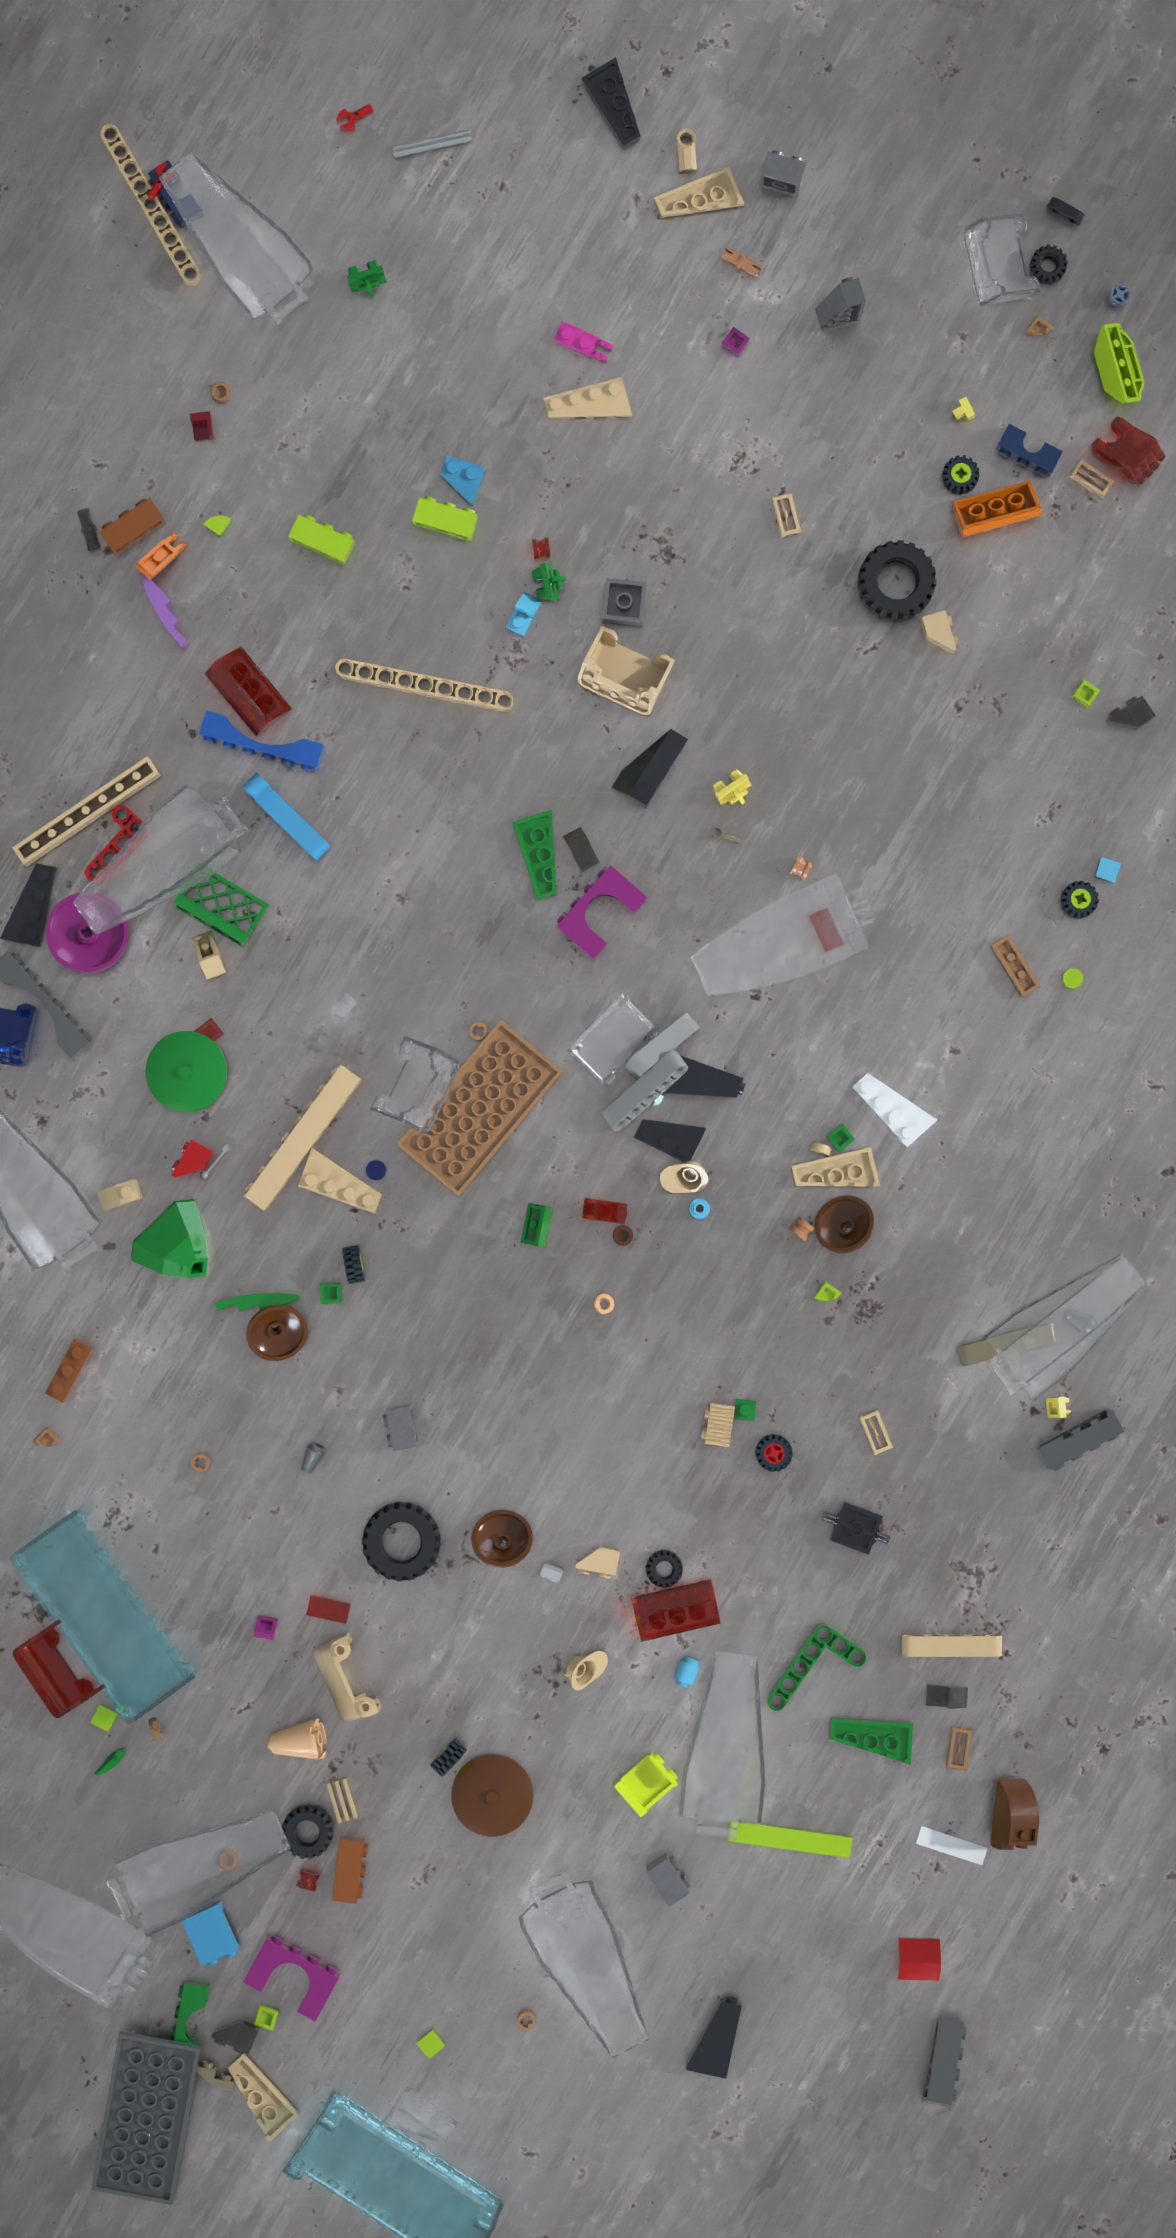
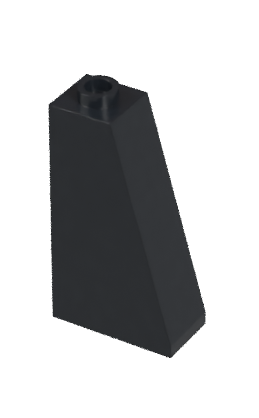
M681 1056L688 1066V1070L663 1092V1094L737 1098L738 1094L742 1095L746 1084L742 1083L744 1079L742 1077Z
M726 1996V1999H720L686 2062V2070L724 2079L727 2078L742 2008L738 1998Z

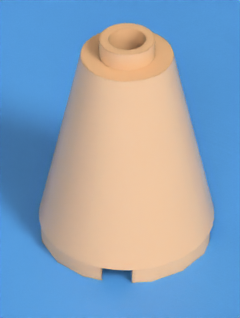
M314 1718L272 1733L267 1741L268 1749L277 1755L317 1760L323 1759L326 1754V1750H322L323 1744H326L324 1725L322 1722H318L319 1718Z

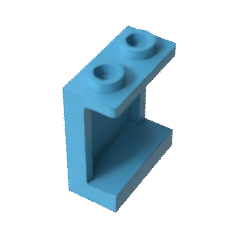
M221 1901L183 1917L181 1920L201 1966L205 1964L208 1967L218 1963V1959L226 1956V1958L232 1957L238 1953L237 1950L240 1948L239 1942L237 1943L223 1912L224 1907Z

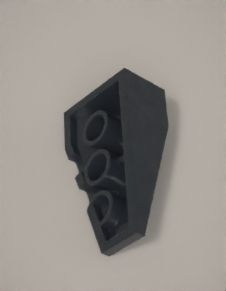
M670 729L627 765L611 788L642 807L647 808L688 739Z

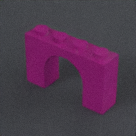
M611 865L608 869L604 867L598 873L599 879L595 883L590 882L584 889L586 894L581 899L577 897L570 905L572 907L571 911L568 914L564 912L557 920L559 923L557 928L593 960L605 948L607 943L591 930L586 923L585 911L589 903L597 897L610 896L617 899L629 911L635 914L647 900V897Z
M268 1935L243 1983L261 1992L276 1967L285 1963L299 1965L307 1973L310 1985L297 2012L316 2021L340 1977V1974L337 1973L338 1970L331 1965L324 1966L320 1964V1960L312 1955L307 1957L301 1953V1949L294 1945L290 1947L283 1943L284 1940L280 1937Z

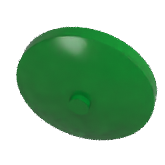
M179 1031L165 1036L153 1047L146 1062L145 1073L148 1087L158 1102L171 1110L187 1113L202 1110L218 1099L225 1087L228 1070L222 1050L211 1038L194 1031Z

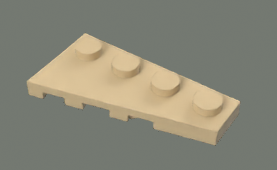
M729 167L654 197L662 218L744 206V201Z
M871 1147L791 1166L796 1186L880 1187Z
M243 2053L228 2069L269 2143L299 2115V2112L247 2055Z

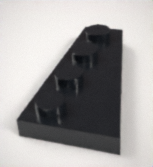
M615 57L583 76L581 80L621 146L625 148L640 139L641 135L625 89L622 74L620 73L617 58Z

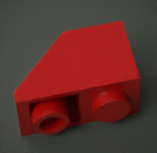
M191 1140L189 1143L186 1142L181 1150L183 1155L180 1161L176 1160L171 1168V1171H173L172 1176L179 1178L205 1170L214 1151L194 1140Z

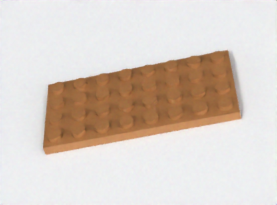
M500 1019L396 1145L459 1197L563 1071Z

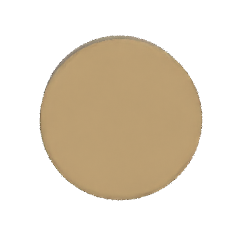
M813 1142L810 1151L822 1156H830L832 1150L831 1147L817 1142Z

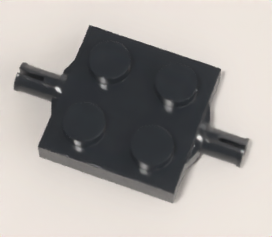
M847 1502L843 1503L841 1511L837 1516L824 1513L826 1517H823L822 1520L834 1524L830 1541L868 1555L876 1540L887 1545L889 1543L888 1540H890L891 1536L880 1533L879 1526L883 1516Z

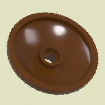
M850 1195L839 1196L828 1201L819 1210L815 1219L814 1230L818 1241L829 1251L849 1253L859 1249L870 1239L875 1227V1218L870 1206L864 1200ZM847 1228H851L849 1232H845Z
M271 1305L261 1309L251 1318L246 1330V1338L250 1349L260 1358L269 1361L285 1360L295 1355L305 1344L308 1334L307 1324L302 1314L287 1305Z
M498 1510L486 1514L476 1523L472 1531L471 1542L474 1553L482 1562L492 1567L505 1568L518 1564L528 1555L533 1543V1534L529 1523L521 1515L508 1510ZM502 1543L506 1544L505 1547H501L499 1545Z

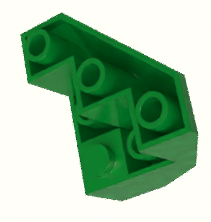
M195 1200L174 1201L133 1240L131 1260L163 1275L183 1278L206 1276L208 1261L206 1235Z

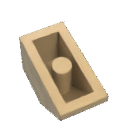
M211 930L192 937L196 954L206 979L225 973V967Z
M136 1179L97 1192L103 1211L143 1199Z

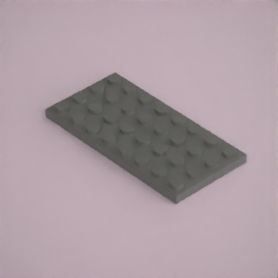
M119 2032L91 2190L169 2205L173 2204L201 2046L129 2032Z

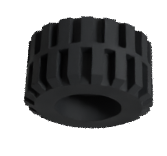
M311 1804L301 1805L290 1811L282 1824L281 1830L282 1843L286 1845L285 1849L287 1851L290 1850L295 1857L296 1855L300 1856V1859H313L315 1856H320L327 1850L333 1838L334 1827L331 1823V1817L327 1816L324 1809L321 1810L316 1805L313 1807ZM308 1820L318 1826L319 1837L315 1842L305 1843L298 1839L295 1829L299 1822Z

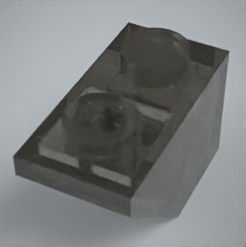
M1134 696L1125 702L1127 706L1120 710L1117 707L1109 713L1110 717L1106 722L1110 725L1137 730L1156 715L1143 696L1138 699Z
M240 2019L215 2029L211 2038H214V2042L219 2045L225 2046L227 2044L232 2046L233 2050L237 2053L249 2054L260 2027Z

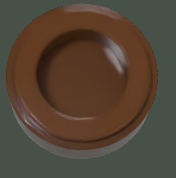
M618 1226L613 1232V1239L618 1245H628L633 1239V1232L628 1226Z

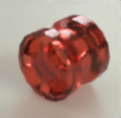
M548 537L543 538V540L532 539L534 559H539L542 556L550 558Z
M301 1869L299 1873L301 1877L297 1881L296 1886L305 1890L316 1891V1880L319 1879L320 1874L311 1870Z

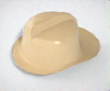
M690 1160L682 1164L670 1165L663 1169L660 1174V1183L665 1190L671 1193L700 1192L708 1185V1175L705 1168L696 1161Z
M595 1651L586 1657L575 1656L570 1660L563 1674L571 1681L573 1689L577 1691L582 1690L604 1672L607 1667L608 1657L603 1651Z

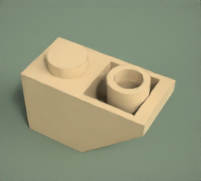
M946 610L923 616L921 624L926 640L950 653H954L956 646H959L956 634L952 635L950 627L953 626L951 616L946 614Z
M600 1546L576 1562L575 1568L579 1569V1573L591 1575L592 1571L598 1572L600 1577L611 1578V1575L616 1576L620 1550Z

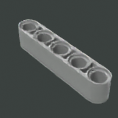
M671 1051L667 1053L604 1110L603 1116L614 1131H620L685 1074L688 1066L678 1052Z

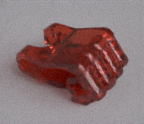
M1117 416L1111 421V430L1117 435V441L1108 442L1102 438H1097L1091 443V448L1105 462L1114 466L1124 467L1121 471L1123 479L1131 484L1141 485L1144 483L1145 478H1149L1153 471L1158 469L1160 466L1159 462H1162L1166 455L1156 438Z

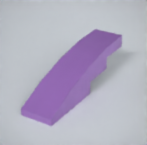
M141 572L140 576L156 614L170 635L184 649L189 643L176 630L181 623L168 610L173 604L172 601L152 580H149Z

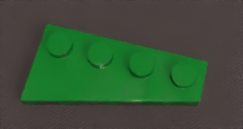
M549 810L514 821L513 825L537 900L557 894L552 811Z
M831 1718L830 1740L911 1765L913 1723Z

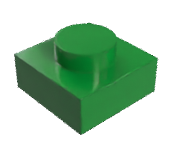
M841 1124L826 1136L838 1152L855 1140L844 1124Z
M341 1282L320 1283L321 1304L342 1303Z
M736 1399L734 1419L755 1421L756 1401Z

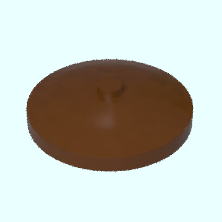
M494 1753L477 1756L468 1761L457 1773L451 1792L452 1806L460 1822L470 1831L487 1837L506 1835L517 1829L530 1813L533 1803L531 1779L526 1770L517 1761L508 1756Z

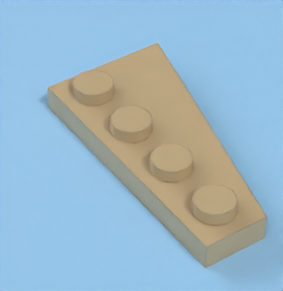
M622 377L544 397L549 419L632 417Z
M311 1148L298 1186L376 1213L382 1194Z

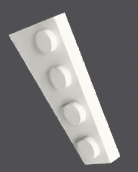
M868 1073L853 1086V1089L906 1147L937 1121V1119Z

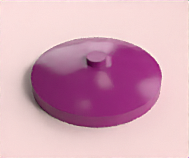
M92 892L76 893L60 901L50 913L46 925L47 944L53 957L65 968L85 974L100 972L112 966L123 954L128 940L127 921L121 909L109 898Z

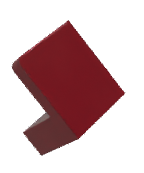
M211 412L190 413L194 440L205 441L215 439Z

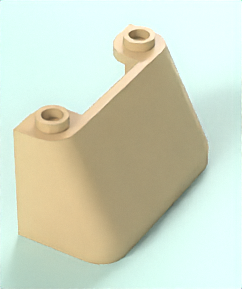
M601 626L582 663L577 678L578 683L582 687L639 714L649 715L654 708L675 660L665 654L656 655L654 660L618 644V636L615 631Z
M349 1632L320 1644L314 1651V1658L339 1715L346 1721L370 1717L379 1713L382 1707L378 1697L372 1699L367 1697L364 1692L357 1696L353 1694L340 1664V1661L345 1660L351 1651L350 1643L352 1638Z

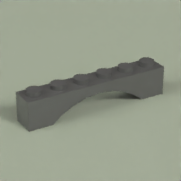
M7 951L0 957V980L5 984L26 989L44 1004L54 1022L57 1044L70 1059H74L91 1044L88 1040L90 1038L89 1034L83 1028L79 1030L74 1025L77 1021L70 1013L66 1015L61 1010L63 1005L56 998L52 1000L49 997L48 993L50 991L43 983L38 984L34 980L36 975L29 968L24 969L20 964L23 962L22 959L15 952L11 954Z

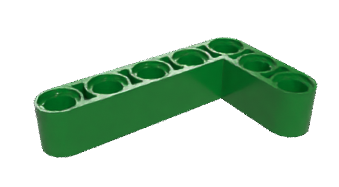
M825 1623L816 1625L767 1696L769 1708L773 1711H780L785 1707L825 1648H828L854 1667H860L865 1664V1652ZM821 1628H826L829 1631L828 1636L824 1639L817 1636L818 1630ZM837 1640L845 1642L843 1650H836L834 1648ZM809 1645L817 1647L814 1655L806 1654V1648ZM854 1652L862 1653V1659L859 1662L851 1660ZM797 1662L805 1664V1669L802 1672L794 1670V1665ZM785 1679L793 1680V1687L790 1689L783 1688V1681ZM773 1696H780L782 1702L780 1705L774 1706L771 1704V1698Z

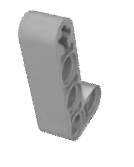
M685 1013L635 1053L626 1063L625 1068L638 1080L667 1053L676 1050L700 1029L699 1025L688 1013Z

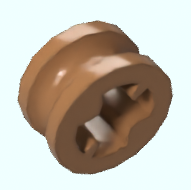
M476 1022L471 1025L469 1033L474 1040L481 1041L487 1036L488 1029L485 1024ZM476 1026H477L478 1028L483 1027V1028H484V1031H482V1033H484L483 1036H481V1037H480L479 1035L474 1036V1035H473V1032H475V1030H473L474 1027H476Z
M198 1454L192 1458L191 1466L196 1472H204L210 1466V1459L205 1454ZM197 1458L200 1460L204 1458L206 1460V1463H204L206 1465L205 1468L201 1466L196 1467L195 1463H198L196 1462Z
M523 2010L518 2014L517 2024L519 2028L527 2031L534 2027L535 2016L531 2011ZM525 2015H528L529 2019L532 2018V2022H528L527 2026L523 2025V2021L520 2022L521 2019L525 2018Z

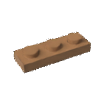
M1010 935L991 945L1022 997L1041 987Z

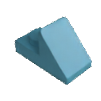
M523 592L515 605L506 628L524 637L542 600Z

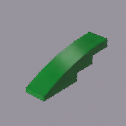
M259 1293L234 1297L214 1304L217 1311L237 1304L240 1312L259 1305L260 1310L271 1305H284L301 1299L298 1294Z

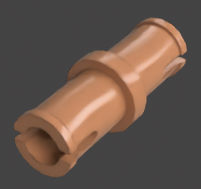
M728 246L721 256L722 259L736 265L738 270L743 269L754 277L758 276L763 267L748 259L747 255H741Z

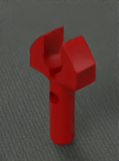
M368 104L352 113L347 112L346 109L341 110L337 116V122L344 118L349 119L347 124L340 126V129L345 131L355 129V120L372 112L373 106Z
M163 163L157 166L155 173L158 174V179L147 194L150 199L156 197L164 183L174 182L176 179L174 167L168 175L164 176L163 172L168 164Z

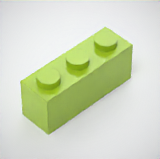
M425 496L424 499L419 497L412 522L417 526L471 541L478 515L474 514L475 511L472 509L463 508V510L455 508L456 505L444 502V504L436 502V499Z
M298 514L289 533V540L345 565L355 544L354 540L351 539L352 535L344 531L338 533L333 530V526L324 522L322 525L315 522V518L304 514V516Z

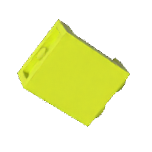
M651 1751L614 1783L617 1791L640 1817L646 1814L647 1810L667 1792L678 1785L676 1781L677 1775L672 1769L667 1771L662 1765L664 1760L657 1753L654 1755Z

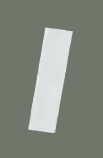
M921 1826L916 1842L918 1845L979 1865L983 1864L988 1849L987 1847Z

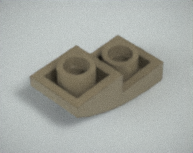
M202 2060L201 2063L198 2062L197 2073L201 2077L218 2087L233 2091L235 2080L231 2078L232 2075L227 2073L217 2075L218 2066H214L213 2062Z

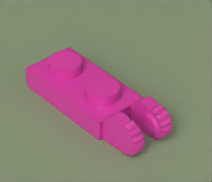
M564 321L561 322L554 337L555 342L603 362H606L608 357L603 353L594 351L596 345L609 351L613 347V345L599 339V337Z

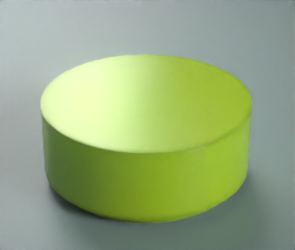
M1070 968L1064 972L1062 982L1067 988L1075 989L1082 984L1083 975L1080 970Z

